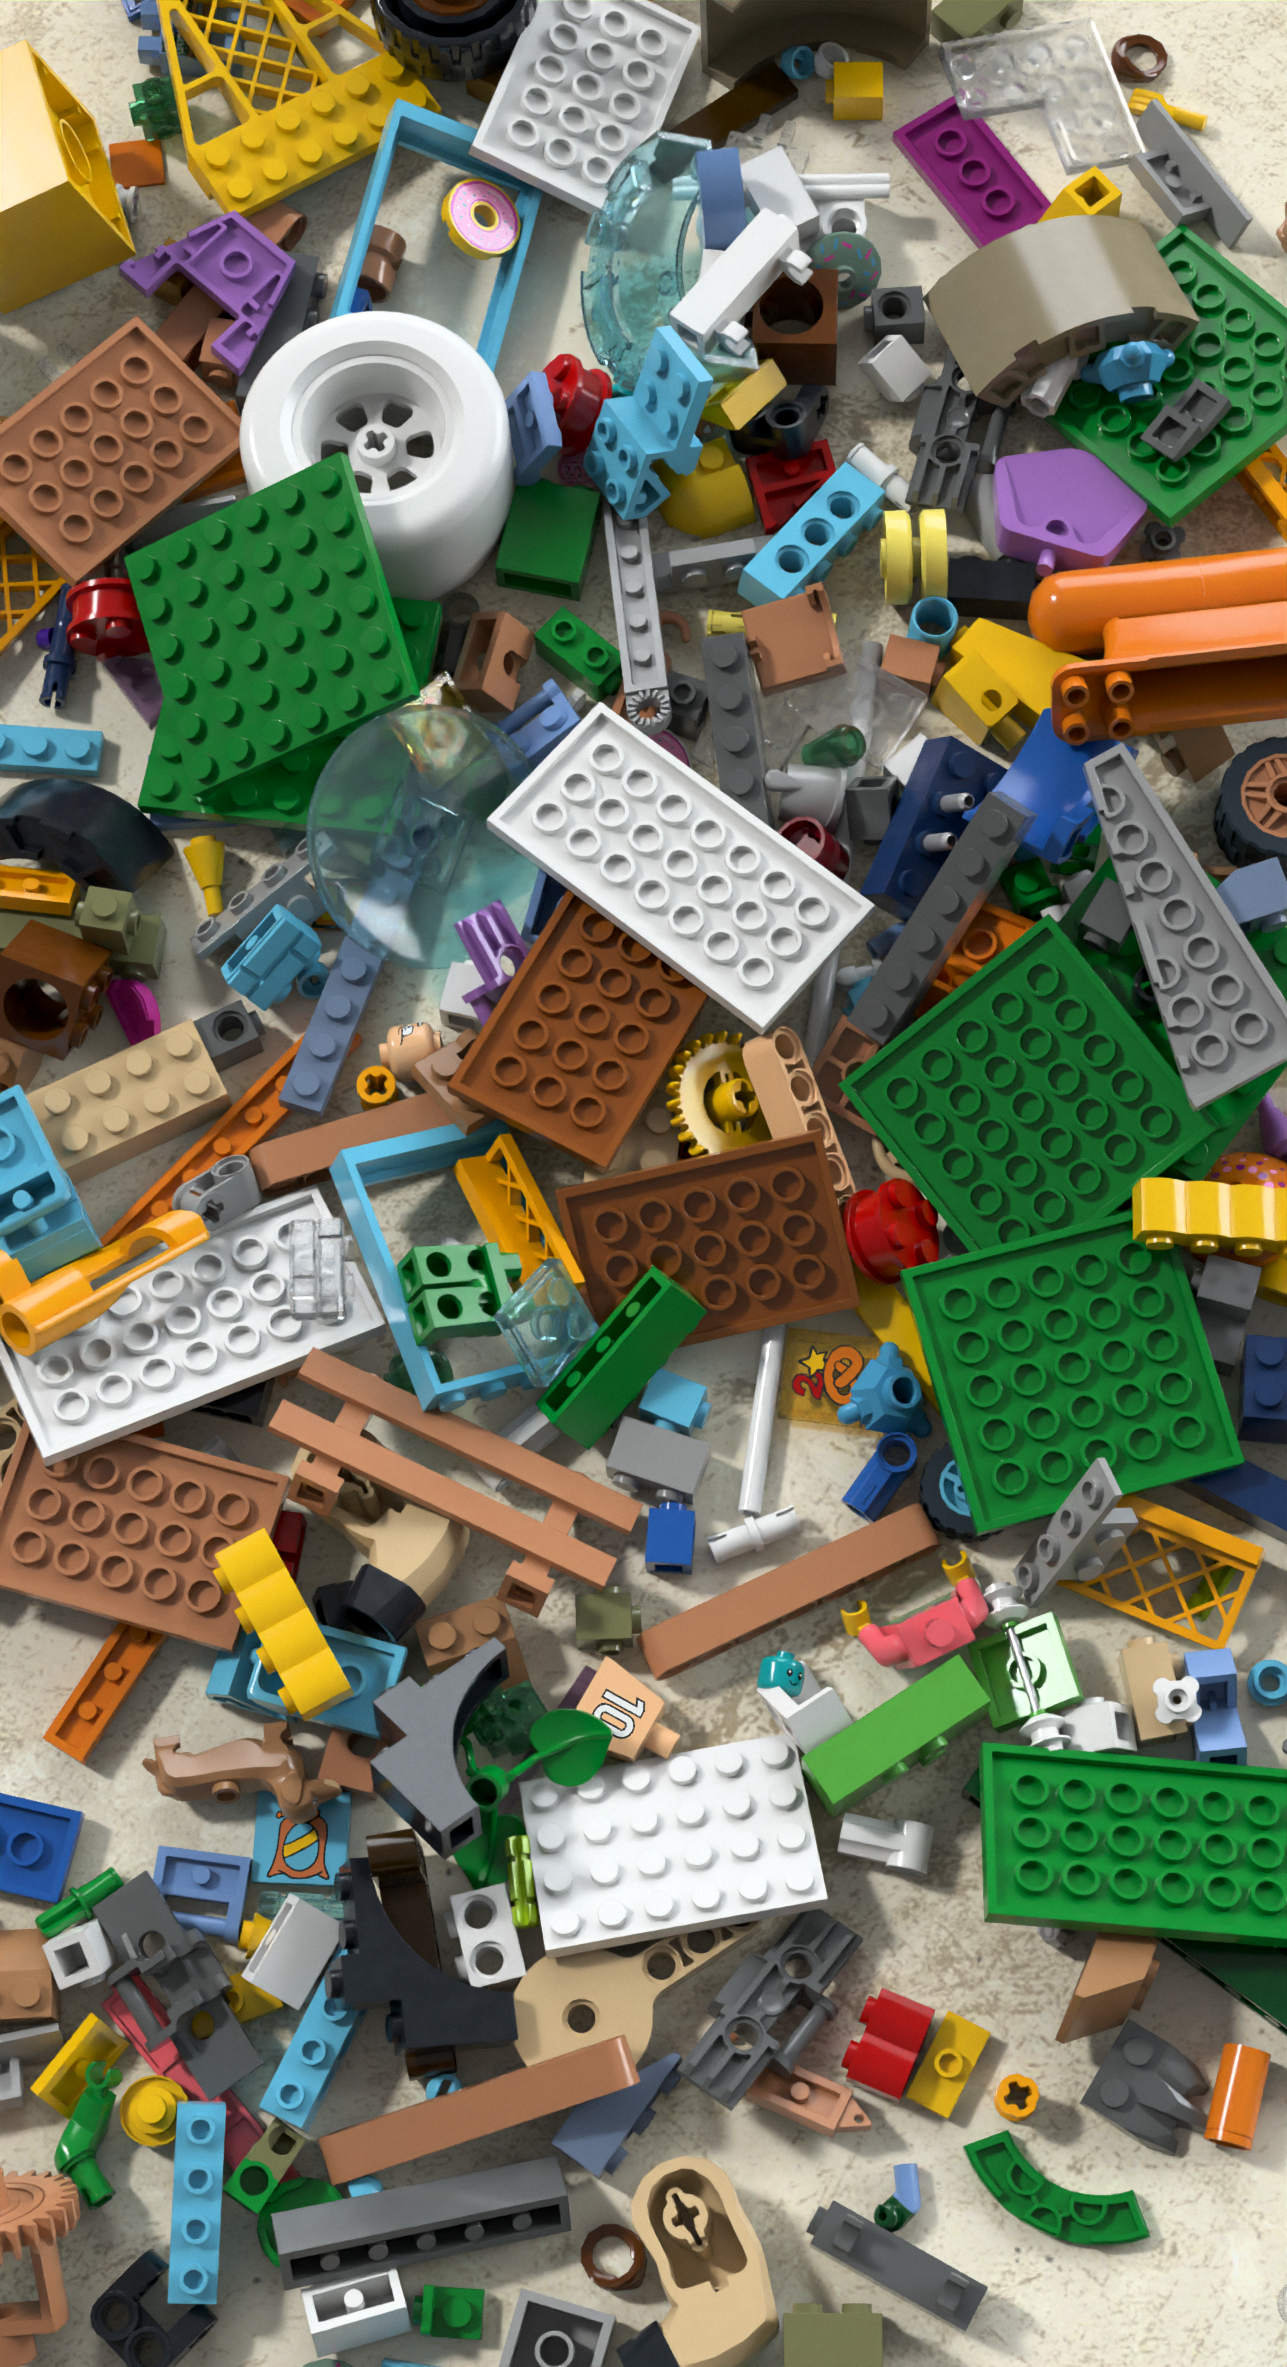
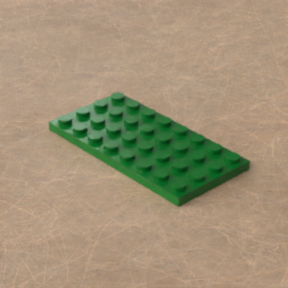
M982 1742L979 1749L984 1922L1287 1948V1769L1065 1749L1050 1751L1048 1748Z

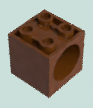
M809 268L813 271V274L803 286L795 283L785 272H782L745 314L744 327L748 330V334L744 339L750 343V346L744 351V365L773 358L786 380V385H803L808 383L836 386L838 269ZM784 320H798L807 323L812 328L799 334H783L774 331L770 326Z
M31 919L0 954V1037L61 1061L65 1060L74 1047L80 1049L87 1037L88 1030H95L102 1018L104 1006L98 1003L101 993L104 994L107 991L113 977L114 969L108 967L113 950ZM36 979L47 982L57 989L66 1004L49 997L41 989Z

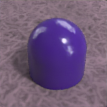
M54 627L41 629L36 634V643L41 649H50Z

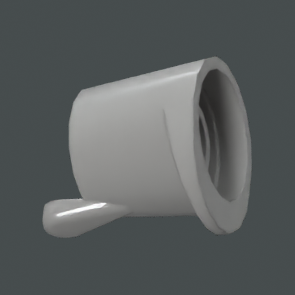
M787 764L785 773L777 769H772L766 773L764 778L765 787L772 792H781L777 815L778 820L788 822L796 817L808 816L816 819L831 835H835L845 795L848 767L840 765L829 767Z

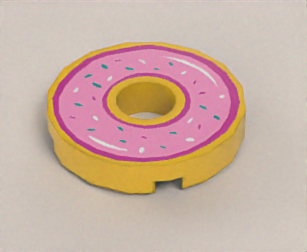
M468 178L457 183L443 199L441 216L443 223L446 221L450 229L447 234L452 242L465 254L479 260H489L491 257L499 258L511 250L519 239L521 224L518 211L510 197L497 185L484 179ZM474 212L484 217L487 227L480 225L476 221Z

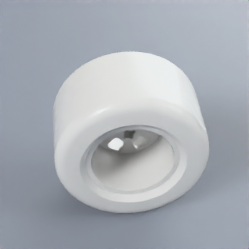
M366 311L342 315L316 324L296 335L273 354L254 380L247 395L241 417L239 447L250 495L331 456L339 447L344 446L348 449V457L354 476L361 475L372 480L371 493H360L391 597L432 601L457 589L484 567L502 541L516 487L505 399L493 372L477 351L460 336L433 321L400 312ZM420 437L434 446V453L430 458L411 456L406 451L407 442ZM399 471H405L416 478L413 482L390 491L387 482L389 477Z

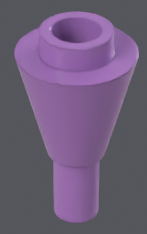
M1268 1092L1257 1107L1264 1154L1274 1156L1287 1163V1118L1279 1108L1275 1107Z

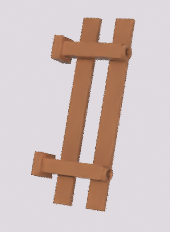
M315 1347L311 1349L298 1372L297 1378L346 1401L335 1423H332L284 1399L282 1400L268 1425L267 1431L316 1454L312 1464L302 1459L294 1474L286 1498L328 1518L341 1491L344 1479L339 1476L345 1468L526 1555L522 1564L514 1560L512 1561L496 1599L538 1618L555 1582L554 1579L548 1577L551 1568L600 1591L603 1590L617 1559L568 1536L580 1513L629 1536L643 1504L589 1479V1477L581 1472L572 1471L449 1411L441 1412L440 1408H435L423 1412L417 1396L384 1381L376 1374L367 1373ZM375 1415L553 1500L543 1522L541 1523L361 1437L370 1419Z

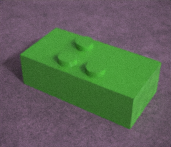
M958 1654L804 1755L801 1763L802 1775L833 1820L883 1786H887L901 1778L919 1762L925 1768L946 1754L944 1748L948 1743L986 1719L991 1700Z

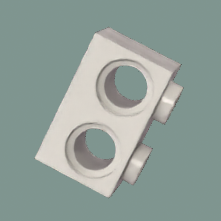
M505 1882L450 1896L452 1910L444 1911L450 1939L458 1937L460 1939L463 1956L455 1957L460 1981L487 1990H497L519 1984L522 1977L527 1975V1969L518 1931L512 1922V1906ZM476 1906H486L492 1911V1919L484 1928L475 1929L467 1924V1915ZM491 1951L501 1954L503 1956V1966L496 1974L485 1975L478 1970V1961L483 1954Z

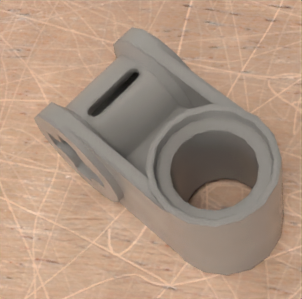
M245 1155L225 1157L216 1162L210 1169L183 1183L173 1195V1211H192L201 1216L208 1231H215L243 1212L255 1208L262 1201V1194L249 1158Z

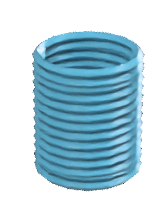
M937 596L926 597L918 601L912 611L907 638L940 645L939 659H941L951 650L950 642L955 635L958 623L957 610L951 602ZM933 622L942 626L946 632L942 635H930L922 631L918 625Z

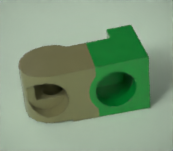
M275 2117L260 2140L255 2142L225 2184L222 2192L257 2217L307 2139Z

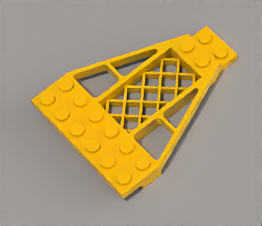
M156 0L188 160L187 168L209 200L214 198L224 214L235 210L242 217L246 218L377 151L386 118L397 98L441 115L442 109L420 77L400 65L397 59L386 51L376 30L332 0H303L324 15L308 24L297 22L283 0H259L262 5L249 2V0H193L212 5L209 17L189 13L187 11L189 0H183V2L181 0ZM217 7L241 9L237 25L214 19ZM245 14L267 19L265 32L243 27ZM171 21L207 72L206 75L188 84H183ZM273 22H275L284 37L271 34ZM339 25L380 55L338 75L330 70L310 39ZM211 31L224 35L225 32L233 33L234 37L231 48L227 49L211 45L208 42ZM239 35H241L243 40L262 44L259 57L235 51ZM267 46L290 51L287 64L264 58ZM295 53L305 68L292 65ZM221 60L227 61L226 67ZM232 64L255 68L252 81L231 76ZM261 70L282 75L281 88L258 83ZM289 77L312 83L310 90L303 94L286 90ZM217 87L242 125L202 145H197L193 137L187 101ZM243 92L249 93L248 98L244 95ZM254 95L277 100L276 107L268 112L253 108Z

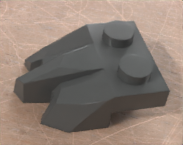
M1128 2018L1079 2104L1120 2128L1122 2133L1143 2146L1175 2156L1178 2146L1177 2140L1172 2135L1175 2128L1180 2127L1205 2134L1207 2117L1188 2101L1192 2096H1204L1210 2089L1199 2068L1173 2045Z

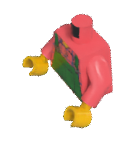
M960 1551L962 1560L956 1565L949 1566L946 1559H943L941 1562L951 1585L955 1587L954 1591L879 1627L872 1624L867 1603L863 1600H857L858 1612L847 1613L844 1608L840 1609L847 1634L858 1636L859 1641L881 1666H894L896 1670L922 1666L975 1640L974 1629L986 1621L988 1607L975 1580L976 1572L965 1551Z

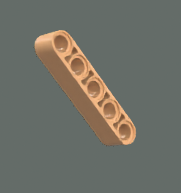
M780 1026L746 1042L742 1053L743 1061L773 1139L821 1128L843 1222L845 1204L848 1198L858 1191L801 1041L792 1029Z

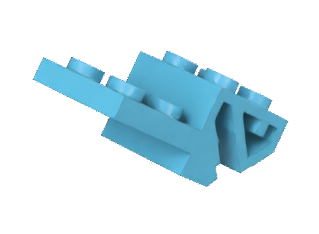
M671 325L656 327L633 395L604 399L582 464L586 473L592 478L623 521L646 517L671 495L651 467L652 464L662 458L669 468L672 467L677 475L684 474L688 476L695 470L703 448V444L695 436V431L714 380Z
M17 1084L0 1093V1249L5 1251L12 1260L18 1259L31 1283L102 1249L103 1245L68 1173L59 1165L22 1087Z
M317 1623L355 1695L313 1717L309 1721L381 1740L382 1735L376 1730L372 1701L377 1699L385 1689L399 1684L408 1654L407 1648ZM242 1629L234 1654L218 1651L205 1692L207 1698L297 1724L298 1718H302L301 1714L298 1711L290 1715L277 1690L285 1686L277 1671L268 1675L255 1651L263 1646L256 1631L247 1635L244 1629Z

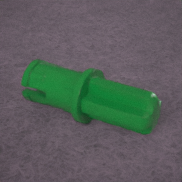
M109 1867L106 1871L78 1889L75 1887L70 1888L69 1897L36 1917L35 1924L45 1939H50L82 1918L90 1921L93 1919L92 1914L95 1913L92 1908L124 1886V1883L118 1873L112 1867Z

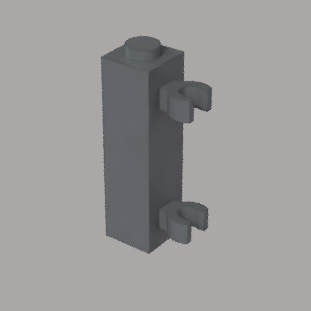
M834 2200L828 2210L821 2206L818 2207L806 2230L807 2233L814 2236L810 2243V2247L963 2334L966 2332L988 2289L982 2283Z

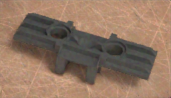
M950 348L948 349L941 377H938L937 384L927 385L924 388L912 429L909 449L913 453H918L905 504L928 509H945L946 512L963 514L975 473H994L995 465L999 460L997 457L1009 416H1012L1015 412L1016 402L1013 401L1005 409L976 397L973 390L965 391L959 388L957 384L965 376ZM981 414H988L992 416L981 452L980 444L968 442V435L972 421L977 422ZM936 457H940V458H942V460L955 461V462H952V463H942V462H940Z
M148 1871L142 1872L92 1908L125 1964L106 1977L105 1981L110 1988H116L147 2039L144 2045L149 2053L173 2041L209 2101H213L265 2064L229 2005L231 2001L226 1994L235 1987L201 1931L197 1928L189 1931L183 1930ZM156 1931L163 1936L165 1948L159 1950L150 1958L144 1951L143 1942L147 1934ZM144 1974L146 1978L154 1977L158 1981L172 2004V2007L166 2010L171 2020L170 2025L164 2029L162 2028L132 1976ZM201 2011L209 2013L215 2024L212 2035L205 2040L198 2038L192 2029L193 2019Z
M821 1909L800 1912L771 1950L769 1949L764 1956L751 1952L708 2007V2013L716 2020L677 2068L676 2072L730 2111L734 2109L766 2067L781 2077L789 2078L795 2070L793 2063L826 2021H833L839 2013L836 2005L822 1994L861 1945L863 1938ZM793 1959H801L810 1965L812 1973L804 1979H795L788 1975L785 1965ZM797 2005L808 2009V2014L779 2050L780 2042L770 2036L776 2022L786 2010L792 2012ZM735 2032L737 2037L753 2047L747 2050L736 2048L730 2041V2035Z

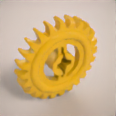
M725 1030L719 1031L714 1035L712 1033H705L698 1040L688 1042L685 1051H681L676 1055L675 1061L677 1065L669 1068V1076L674 1082L666 1084V1092L673 1096V1100L667 1102L666 1106L669 1111L675 1112L676 1115L670 1122L672 1127L681 1128L682 1131L678 1135L680 1142L689 1141L691 1143L688 1150L693 1157L700 1153L706 1155L773 1139L743 1061L742 1053L745 1043L741 1046L739 1043L743 1037L742 1033H735L727 1039L728 1032ZM713 1076L714 1088L707 1093L704 1106V1088L708 1079ZM750 1116L746 1129L741 1132L740 1120ZM712 1121H713L714 1123H716L717 1125H720L721 1130H720L719 1128H717V1127L712 1123Z

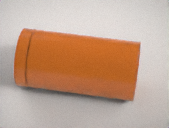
M1224 2043L1204 2140L1228 2148L1251 2151L1271 2054L1244 2045Z

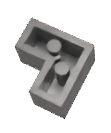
M1208 1254L1204 1268L1195 1266L1189 1284L1217 1374L1230 1377L1236 1363L1245 1325L1252 1309L1262 1268Z

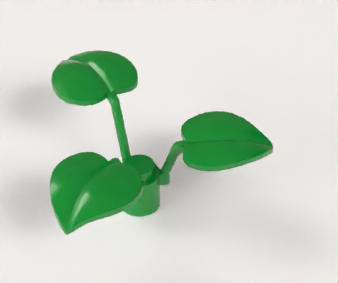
M569 1708L552 1710L544 1714L535 1722L530 1730V1740L538 1753L533 1754L512 1770L505 1772L496 1765L476 1767L472 1742L466 1737L475 1730L478 1724V1710L476 1709L465 1728L460 1745L464 1747L467 1769L465 1772L470 1777L465 1788L472 1799L479 1805L482 1834L454 1853L453 1856L469 1879L474 1890L501 1884L508 1880L507 1864L511 1861L506 1857L505 1841L512 1836H527L526 1827L519 1817L512 1814L498 1815L497 1805L508 1793L510 1782L539 1761H542L545 1775L556 1784L572 1787L589 1781L601 1768L613 1738L612 1730L601 1719L588 1712Z

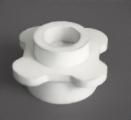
M1185 1676L1179 1681L1159 1678L1154 1682L1152 1690L1157 1695L1155 1717L1160 1723L1170 1724L1172 1721L1180 1722L1183 1720L1193 1723L1201 1717L1202 1709L1197 1705L1196 1698L1199 1683L1194 1677ZM1179 1696L1182 1702L1180 1704H1175L1173 1702V1697Z

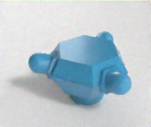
M1147 341L1129 342L1099 354L1094 364H1087L1082 367L1080 377L1086 383L1103 385L1109 392L1118 393L1121 404L1136 403L1154 396L1152 385L1160 382L1163 371L1173 365L1175 355L1170 349H1161L1156 343Z
M885 1342L880 1347V1356H877V1360L871 1359L851 1388L852 1397L849 1398L850 1403L839 1408L837 1412L838 1420L844 1425H851L859 1421L860 1425H865L866 1430L888 1434L892 1432L906 1434L908 1432L909 1434L913 1433L918 1438H926L932 1432V1424L925 1417L926 1413L923 1411L925 1401L921 1393V1386L911 1368L903 1365L898 1345L894 1342Z

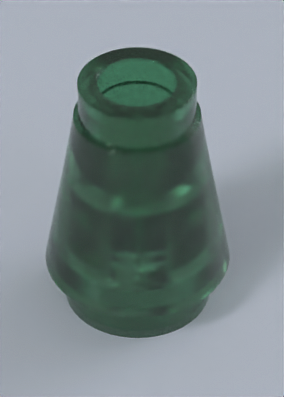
M838 724L815 740L804 745L801 752L802 760L805 765L827 767L854 766L865 754L866 741L864 735L857 727Z

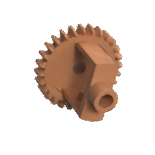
M0 2167V2266L3 2264L4 2252H12L15 2259L20 2261L22 2258L21 2247L29 2246L39 2297L38 2301L0 2303V2367H19L35 2359L37 2348L34 2334L55 2333L66 2324L70 2317L56 2237L64 2239L68 2234V2230L72 2231L76 2227L81 2211L77 2185L73 2184L71 2178L64 2179L63 2174L52 2176L51 2171H46L36 2175V2170H30L21 2176H18V2171H12L4 2177L3 2168Z

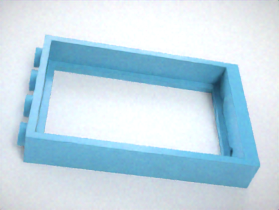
M397 98L385 121L329 319L351 314L350 309L395 150L397 145L519 192L515 204L521 224L519 239L512 249L500 259L476 347L477 353L484 359L494 374L543 191L469 155L468 152L478 129Z
M498 1118L467 1136L455 1124H450L340 1150L329 1168L423 1412L435 1408H440L441 1412L452 1411L463 1406L466 1400L481 1397L482 1401H490L504 1395L507 1389L521 1386L522 1390L537 1388L546 1383L549 1378L559 1376L592 1338V1333L575 1295L563 1311L545 1314L561 1352L558 1354L441 1384L426 1345L416 1346L407 1311L410 1303H405L398 1272L364 1187L454 1166L459 1159L485 1155L499 1135L510 1133L507 1123ZM503 1155L500 1163L507 1174V1161ZM521 1191V1204L526 1212V1199ZM540 1228V1242L545 1250V1236ZM559 1266V1280L563 1286L567 1280Z

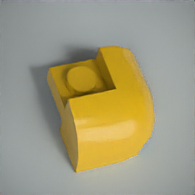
M723 436L703 444L696 468L688 476L684 474L677 475L672 467L669 468L662 458L651 465L661 482L671 493L658 506L662 518L670 529L675 527L683 533L698 535L701 540L717 537L755 522L754 505L740 464L735 463Z

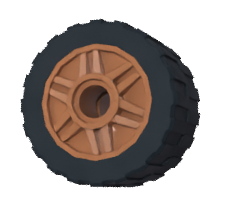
M1274 736L1265 738L1264 741L1258 743L1254 742L1247 746L1246 750L1242 753H1238L1232 760L1231 766L1226 769L1214 810L1213 826L1219 848L1224 851L1226 859L1232 865L1243 868L1278 857L1286 881L1287 736L1282 738Z

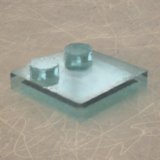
M547 1258L493 1316L533 1387L546 1388L599 1329L561 1259Z

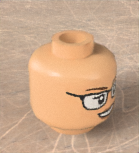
M426 1022L390 1028L387 1033V1043L379 1044L382 1067L391 1069L395 1080L398 1082L416 1081L411 1075L413 1064L443 1048L441 1032L433 1031L431 1025Z

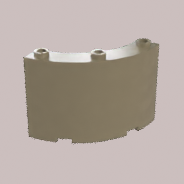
M700 0L702 72L729 90H732L775 62V58L781 56L782 52L788 47L807 46L812 51H818L819 47L825 42L857 48V53L880 58L906 71L929 44L932 0Z
M1105 215L1067 216L1026 225L1019 230L990 242L969 255L946 275L939 278L936 284L923 297V301L975 396L1005 409L1024 390L1036 382L1037 379L1048 373L1045 367L1067 355L1071 360H1074L1081 356L1104 350L1108 342L1125 340L1127 343L1140 341L1156 343L1161 349H1170L1174 352L1200 323L1199 318L1143 225L1127 219Z

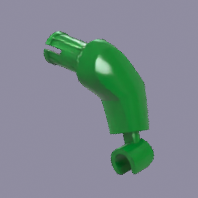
M105 2060L94 2061L86 2068L85 2079L89 2087L83 2091L59 2140L54 2155V2163L58 2174H63L64 2177L72 2179L73 2184L77 2185V2189L91 2211L105 2205L116 2194V2191L112 2188L94 2160L108 2132L117 2096L108 2089L119 2086L123 2078L122 2072L118 2068L107 2071L104 2080Z

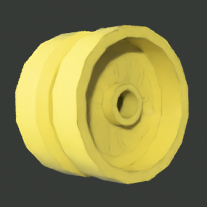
M945 509L922 510L918 517L917 537H912L911 519L906 510L883 512V538L880 539L881 578H884L886 605H907L912 598L913 578H918L921 600L932 596L947 600L948 553Z

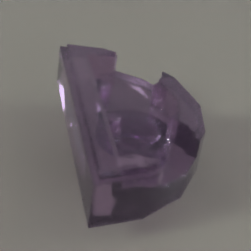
M117 655L103 661L104 670L148 728L152 730L157 726L164 699L155 665L145 658L142 660L135 657L123 658L122 655Z

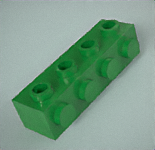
M653 1265L535 1404L554 1426L589 1450L599 1438L607 1433L610 1425L625 1407L636 1399L640 1390L655 1372L666 1364L669 1356L684 1338L696 1329L699 1321L707 1311L687 1290Z

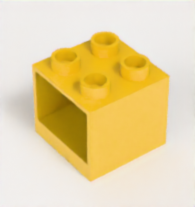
M26 39L0 51V310L6 314L137 255L95 117Z

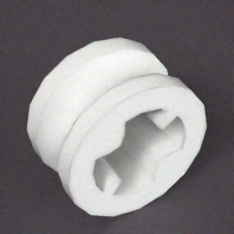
M116 184L125 218L128 223L134 224L140 205L139 188L131 186L129 190H126L122 184Z

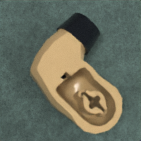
M364 1430L361 1437L389 1449L372 1433ZM303 1448L298 1450L291 1466V1483L302 1459L312 1464L316 1454ZM344 1468L339 1476L344 1479V1482L329 1517L327 1518L311 1509L308 1510L343 1533L354 1548L369 1559L368 1564L361 1566L340 1605L341 1612L356 1628L370 1638L396 1644L426 1612V1607L447 1586L464 1557L470 1538L469 1528Z
M680 2156L659 2163L642 2178L630 2205L633 2227L657 2263L660 2281L672 2308L663 2321L658 2323L655 2320L618 2347L616 2351L624 2367H743L763 2352L778 2335L780 2327L766 2258L761 2243L740 2206L735 2189L724 2170L707 2158Z

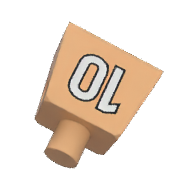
M606 1656L576 1709L593 1714L612 1730L613 1738L605 1757L623 1763H634L639 1760L646 1748L668 1760L677 1747L681 1735L659 1724L666 1711L665 1702L613 1659Z

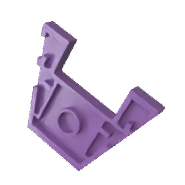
M233 210L187 232L188 237L167 247L163 244L155 247L154 253L135 262L130 259L119 266V273L121 277L148 298L169 277L179 271L226 310L236 321L211 344V353L236 375L240 376L244 372L296 271V261L238 212Z

